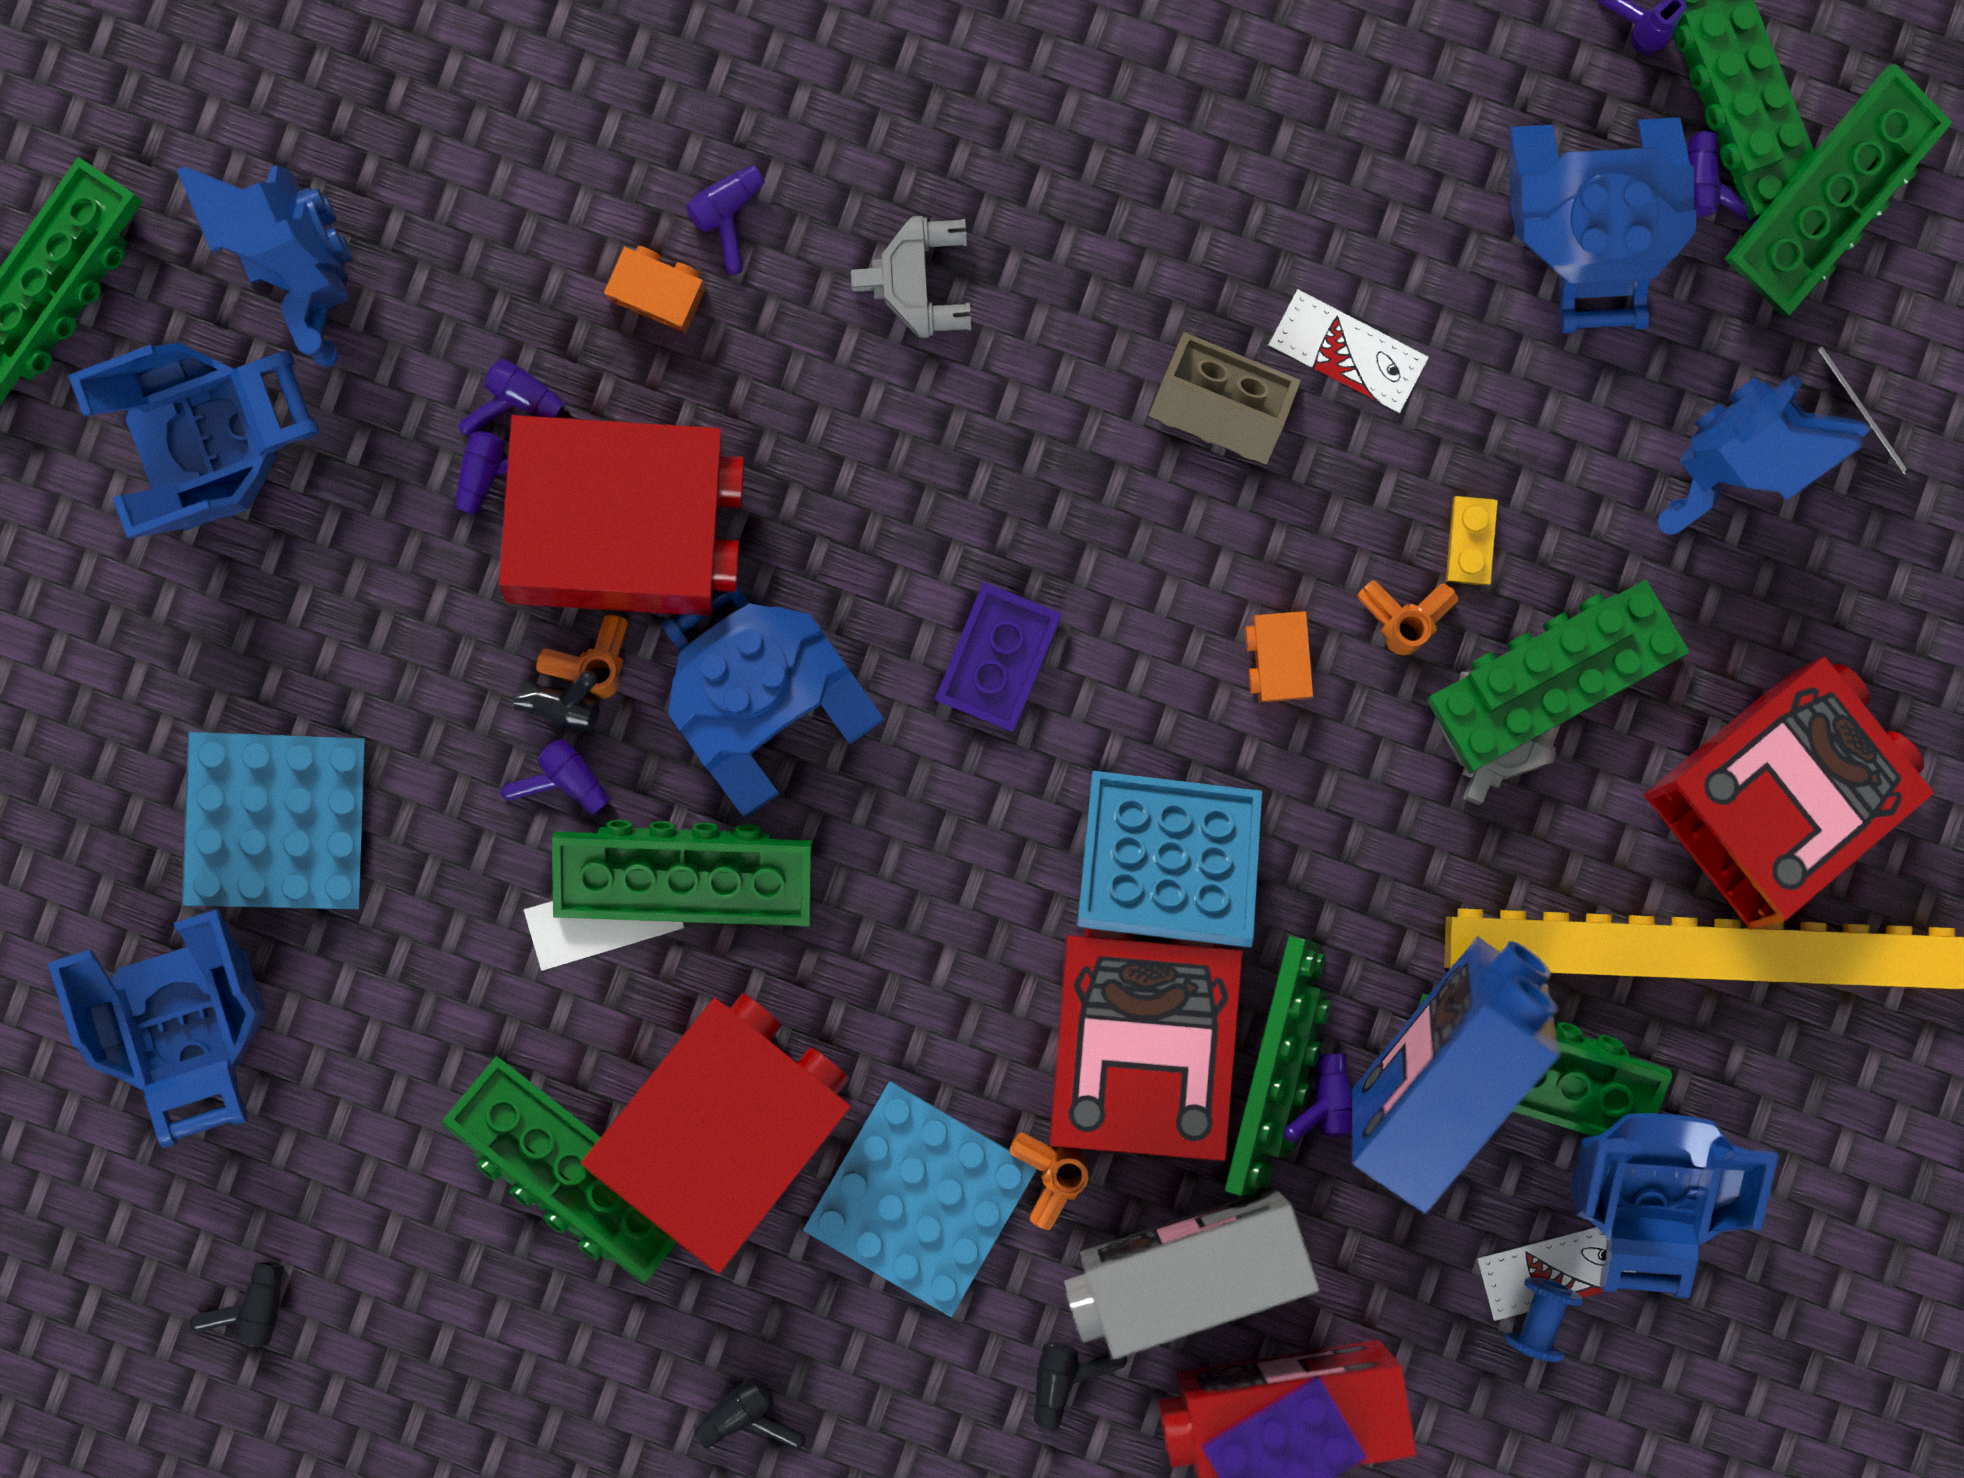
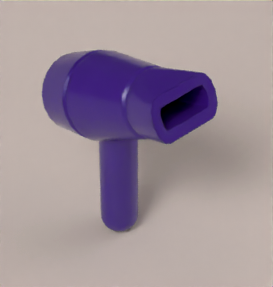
M1597 0L1603 6L1635 24L1631 34V43L1634 49L1643 55H1654L1669 44L1686 9L1684 0H1662L1649 11L1629 0Z
M1702 131L1689 138L1688 157L1690 164L1694 165V209L1696 210V217H1708L1717 213L1718 204L1720 203L1753 225L1759 217L1749 220L1741 196L1720 182L1717 157L1718 134Z
M754 165L737 171L735 174H731L706 187L686 204L688 216L698 229L707 233L719 227L726 270L731 275H738L743 269L734 214L765 183L764 178Z
M501 358L489 368L484 381V388L496 397L461 420L459 431L463 435H471L512 406L531 414H536L538 417L559 418L567 403L525 369Z
M473 432L467 443L459 474L456 509L477 515L496 475L507 474L508 457H503L505 442L493 433Z
M564 739L550 743L541 752L537 762L544 770V774L506 784L501 789L502 797L505 800L511 801L559 787L574 801L578 802L591 816L599 812L612 800L603 786L599 784L598 779L581 754H578V751Z
M1346 1053L1320 1055L1316 1065L1318 1075L1316 1103L1284 1129L1283 1135L1288 1142L1298 1141L1317 1124L1319 1125L1320 1133L1328 1137L1339 1138L1352 1133V1092L1348 1075L1346 1074Z

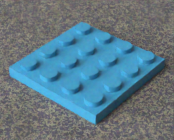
M188 732L182 905L359 909L365 738Z
M1092 771L1077 927L1251 947L1254 932L1262 791Z
M889 1081L803 1231L952 1317L1037 1169L1012 1156L1009 1150L896 1083Z

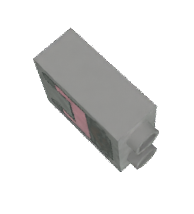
M1275 1187L1261 1191L1258 1195H1249L1080 1251L1085 1274L1064 1280L1067 1290L1066 1294L1082 1343L1106 1336L1113 1359L1319 1291L1291 1204Z

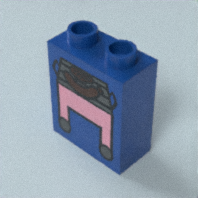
M1477 936L1352 1088V1164L1425 1214L1559 1056L1553 1022V1014L1557 1011V1008L1549 997L1548 985L1545 983L1551 976V972L1538 956L1526 947L1513 941L1508 942L1500 952Z

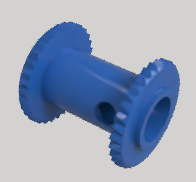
M1528 1277L1525 1279L1524 1284L1535 1293L1521 1333H1506L1505 1340L1510 1346L1530 1357L1559 1362L1563 1360L1564 1354L1553 1345L1567 1305H1582L1583 1299L1578 1293L1561 1283L1545 1278Z

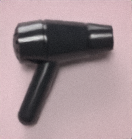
M585 671L568 689L543 687L540 684L524 679L514 701V710L531 714L535 713V715L570 730L590 732L599 718L600 705L598 699L586 694L595 686L597 677L593 672Z
M267 1261L255 1262L251 1282L248 1285L242 1304L194 1315L189 1322L190 1328L193 1331L200 1332L236 1323L235 1339L250 1347L269 1345L276 1326L275 1323L277 1322L279 1286L281 1285L284 1265Z
M1062 1342L1045 1344L1038 1362L1039 1366L1037 1367L1034 1422L1042 1428L1059 1430L1065 1410L1064 1407L1067 1404L1073 1384L1124 1368L1127 1364L1126 1355L1113 1359L1112 1354L1077 1364L1078 1350Z
M752 1378L737 1386L736 1389H733L713 1407L708 1414L694 1424V1434L705 1449L710 1448L723 1440L724 1437H728L747 1426L794 1449H799L805 1444L803 1433L765 1415L774 1406L773 1397L768 1387L757 1378Z

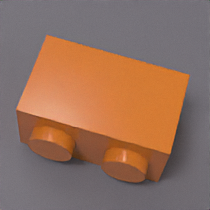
M624 246L604 291L607 299L610 302L686 334L706 290L703 280L698 278L700 272L679 262L676 263L675 267L659 261L661 255L648 248L638 246L636 251Z
M1306 611L1254 615L1251 618L1252 626H1245L1247 652L1254 651L1255 668L1248 669L1250 694H1258V703L1312 698L1313 687Z

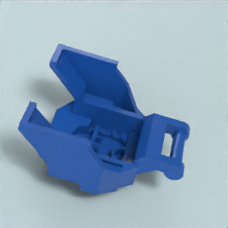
M1681 118L1636 120L1641 148L1566 152L1561 158L1558 155L1552 124L1509 127L1510 212L1513 217L1515 235L1560 276L1559 324L1562 334L1575 333L1578 328L1632 326L1634 330L1648 328L1649 310L1647 294L1650 279H1655L1696 233L1694 165H1691L1689 162ZM1631 295V309L1579 312L1575 310V298Z
M278 165L270 168L266 183H257L245 189H240L188 167L178 169L177 172L210 250L216 252L224 248L238 254L251 284L265 281L288 291L289 293H286L280 309L297 348L305 355L311 356L314 362L323 368H330L336 365L340 356L339 350L331 342L325 341L323 331L330 308L348 301V293L345 288L348 282V274L345 268L347 267L346 263L353 261L354 257L344 236L340 237L335 227L331 225L338 220L327 197L323 198L318 188L313 190L306 188L301 191L294 174L287 168Z
M181 343L160 346L148 345L68 375L84 417L129 410L125 420L142 461L151 490L126 495L120 494L112 497L128 539L178 529L187 531L225 516L230 517L249 510L277 457L276 451L289 443L308 439L320 433L316 419L310 418L292 368L295 365V361L291 351L278 352L234 369ZM276 372L294 421L293 425L285 428L280 426L263 379L264 375Z
M1791 375L1773 389L1766 380L1760 383L1755 376L1730 396L1734 402L1733 404L1724 409L1721 403H1719L1694 422L1698 430L1691 438L1692 446L1682 452L1680 456L1682 465L1693 478L1688 499L1677 498L1668 505V508L1659 515L1658 526L1662 532L1669 535L1680 532L1713 508L1722 497L1724 483L1751 489L1778 491L1785 500H1788L1860 448L1863 444L1860 436H1865L1872 427L1865 420L1805 413L1794 399L1803 383L1796 375Z
M737 585L736 592H713L712 613L731 599L738 610L711 627L692 643H689L683 633L707 616L681 614L674 620L670 616L660 624L680 652L675 677L672 681L669 716L741 815L747 818L780 794L751 754L785 727L822 705L845 739L851 744L885 719L810 614L775 606L766 607L750 604Z
M213 910L175 922L176 931L180 933L187 947L118 968L112 979L109 978L92 949L48 963L72 1046L77 1047L89 1067L119 1078L144 1091L154 1130L162 1148L177 1144L180 1138L230 1122L235 1126L248 1121L247 1109L238 1090L236 1066L241 1065L267 1011L261 992L257 990L246 951L241 950L219 910ZM222 1094L225 1104L223 1107L173 1123L169 1118L167 1110Z
M1626 1114L1603 1134L1582 1139L1577 1167L1573 1169L1570 1188L1576 1214L1591 1221L1607 1238L1605 1266L1602 1267L1600 1277L1601 1290L1614 1293L1617 1292V1289L1670 1292L1674 1294V1297L1689 1298L1697 1269L1698 1247L1721 1232L1751 1228L1752 1230L1762 1229L1778 1161L1777 1152L1753 1151L1735 1146L1728 1140L1714 1121L1672 1114ZM1622 1270H1624V1271H1637V1272H1650V1273H1662V1274H1674V1276H1673V1275L1648 1274V1273L1622 1272Z

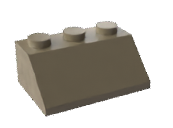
M1183 332L1148 416L1161 421L1166 426L1176 427L1198 436L1205 442L1217 444L1237 452L1246 459L1256 460L1267 465L1284 427L1301 380Z

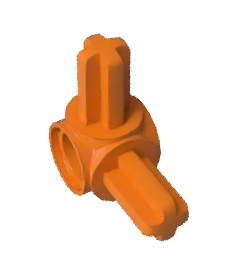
M1374 580L1369 582L1357 595L1358 600L1384 625L1379 631L1384 635L1389 649L1395 654L1403 656L1411 655L1436 633L1437 628L1435 624L1457 604L1459 599L1454 589L1443 583L1438 585L1418 606L1406 604L1402 608ZM1400 624H1407L1413 627L1417 636L1416 641L1407 640L1402 636Z
M606 614L595 648L587 649V652H582L580 657L547 648L542 649L537 660V671L574 682L585 671L592 672L599 667L610 670L608 679L603 683L595 684L588 694L596 699L611 697L620 686L619 674L624 660L618 656L628 627V621L618 615Z
M1019 1132L1010 1146L1009 1153L1042 1171L1041 1179L1046 1186L1029 1215V1220L1041 1229L1050 1230L1067 1200H1075L1078 1194L1086 1187L1088 1182L1087 1159L1078 1149L1059 1146L1053 1149L1035 1138ZM1069 1163L1076 1165L1081 1170L1080 1174L1073 1179H1064L1057 1172L1062 1165Z

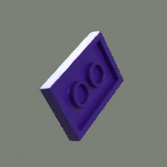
M983 582L935 701L1014 733L1062 613Z
M1319 1376L1202 1445L1203 1450L1220 1478H1333L1367 1458Z

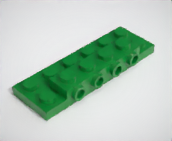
M1684 0L1686 9L1674 32V42L1678 50L1683 52L1689 67L1691 85L1698 91L1705 108L1706 123L1714 133L1718 134L1722 163L1730 171L1737 191L1745 204L1747 216L1751 220L1763 214L1815 151L1755 1Z
M1897 64L1888 65L1724 259L1782 316H1790L1814 286L1826 280L1834 272L1837 266L1835 262L1841 254L1853 248L1861 240L1864 234L1862 229L1868 222L1880 216L1891 203L1889 197L1895 190L1907 184L1918 171L1916 165L1953 122Z
M79 157L0 267V405L20 376L32 381L35 375L44 373L50 367L52 361L51 352L60 340H65L73 334L76 328L75 318L83 306L92 304L97 300L100 295L101 288L99 284L109 270L117 269L123 263L125 258L123 249L128 242L119 235L143 202L134 193Z
M1647 580L1607 599H1604L1601 593L1589 598L1578 606L1581 610L1580 614L1568 619L1565 613L1552 618L1542 625L1546 632L1535 638H1532L1529 632L1515 638L1506 645L1509 652L1498 658L1495 657L1493 652L1487 653L1470 664L1473 671L1466 677L1438 691L1427 699L1429 706L1469 774L1690 653Z
M612 820L606 823V827H599L597 833L554 831L552 836L553 918L810 926L812 840L770 839V833L761 832V828L754 824L738 825L735 827V831H718V826L713 823H697L692 826V830L675 829V824L668 821L653 822L649 825V829L632 828V823L627 820Z
M1291 936L1288 937L1225 1188L1226 1192L1240 1196L1260 1194L1262 1188H1268L1272 1178L1274 1166L1273 1163H1269L1270 1155L1288 1157L1289 1150L1294 1151L1298 1144V1141L1288 1142L1284 1138L1283 1132L1288 1125L1297 1119L1299 1109H1305L1308 1103L1311 1085L1306 1083L1310 1066L1315 1067L1320 1057L1321 1042L1317 1041L1320 1025L1327 1024L1332 1007V1001L1327 1000L1329 991L1313 987L1314 980L1321 978L1326 962V955L1321 954L1323 948L1321 944Z
M1422 994L1418 1008L1429 995ZM1559 1022L1555 1028L1559 1056L1512 1110L1513 1112L1581 1133L1597 1136L1606 1132L1626 1114H1658L1672 1079L1671 1069L1629 1057L1628 1050L1623 1049V1043L1614 1037L1600 1035L1598 1040L1581 1036L1582 1031L1578 1027L1569 1023Z
M498 1056L491 1061L442 1120L441 1126L474 1151L473 1156L479 1159L475 1165L481 1173L494 1181L499 1176L513 1186L509 1192L519 1203L526 1207H530L532 1203H535L546 1212V1215L543 1217L544 1221L561 1234H564L568 1229L580 1239L577 1244L578 1248L591 1259L597 1261L602 1256L609 1261L611 1258L637 1280L645 1284L677 1242L582 1167V1160L601 1137Z

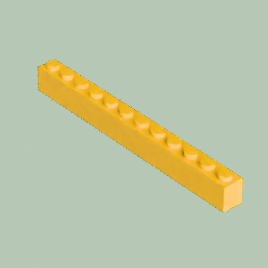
M1459 908L1457 917H1446L1444 968L1449 969L1452 968L1478 936L1500 952L1510 941L1521 944L1538 956L1551 973L1964 989V937H1955V928L1929 927L1928 936L1912 935V926L1886 925V934L1869 933L1870 925L1843 924V932H1826L1827 923L1800 922L1799 931L1784 930V921L1750 930L1749 928H1741V920L1714 919V927H1698V918L1672 917L1671 925H1655V916L1629 915V924L1612 923V915L1586 914V922L1569 921V913L1543 912V920H1526V911L1500 910V919L1483 918L1484 909Z

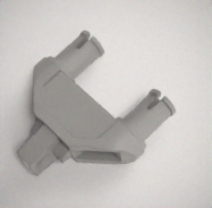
M923 216L911 217L882 253V259L872 260V268L850 271L852 291H874V299H885V304L919 338H929V336L933 335V331L971 330L970 303L932 306V302H927L925 251H929V247L967 246L965 219L927 222V218H923Z
M1462 671L1459 675V680L1466 677L1469 672ZM1439 723L1442 733L1460 766L1464 767L1462 775L1470 777L1462 799L1480 805L1485 799L1489 786L1499 788L1502 780L1552 764L1557 754L1553 744L1561 724L1469 774Z

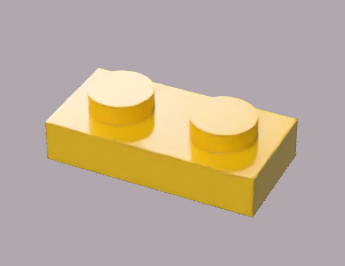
M1462 496L1453 497L1446 582L1490 585L1498 500Z

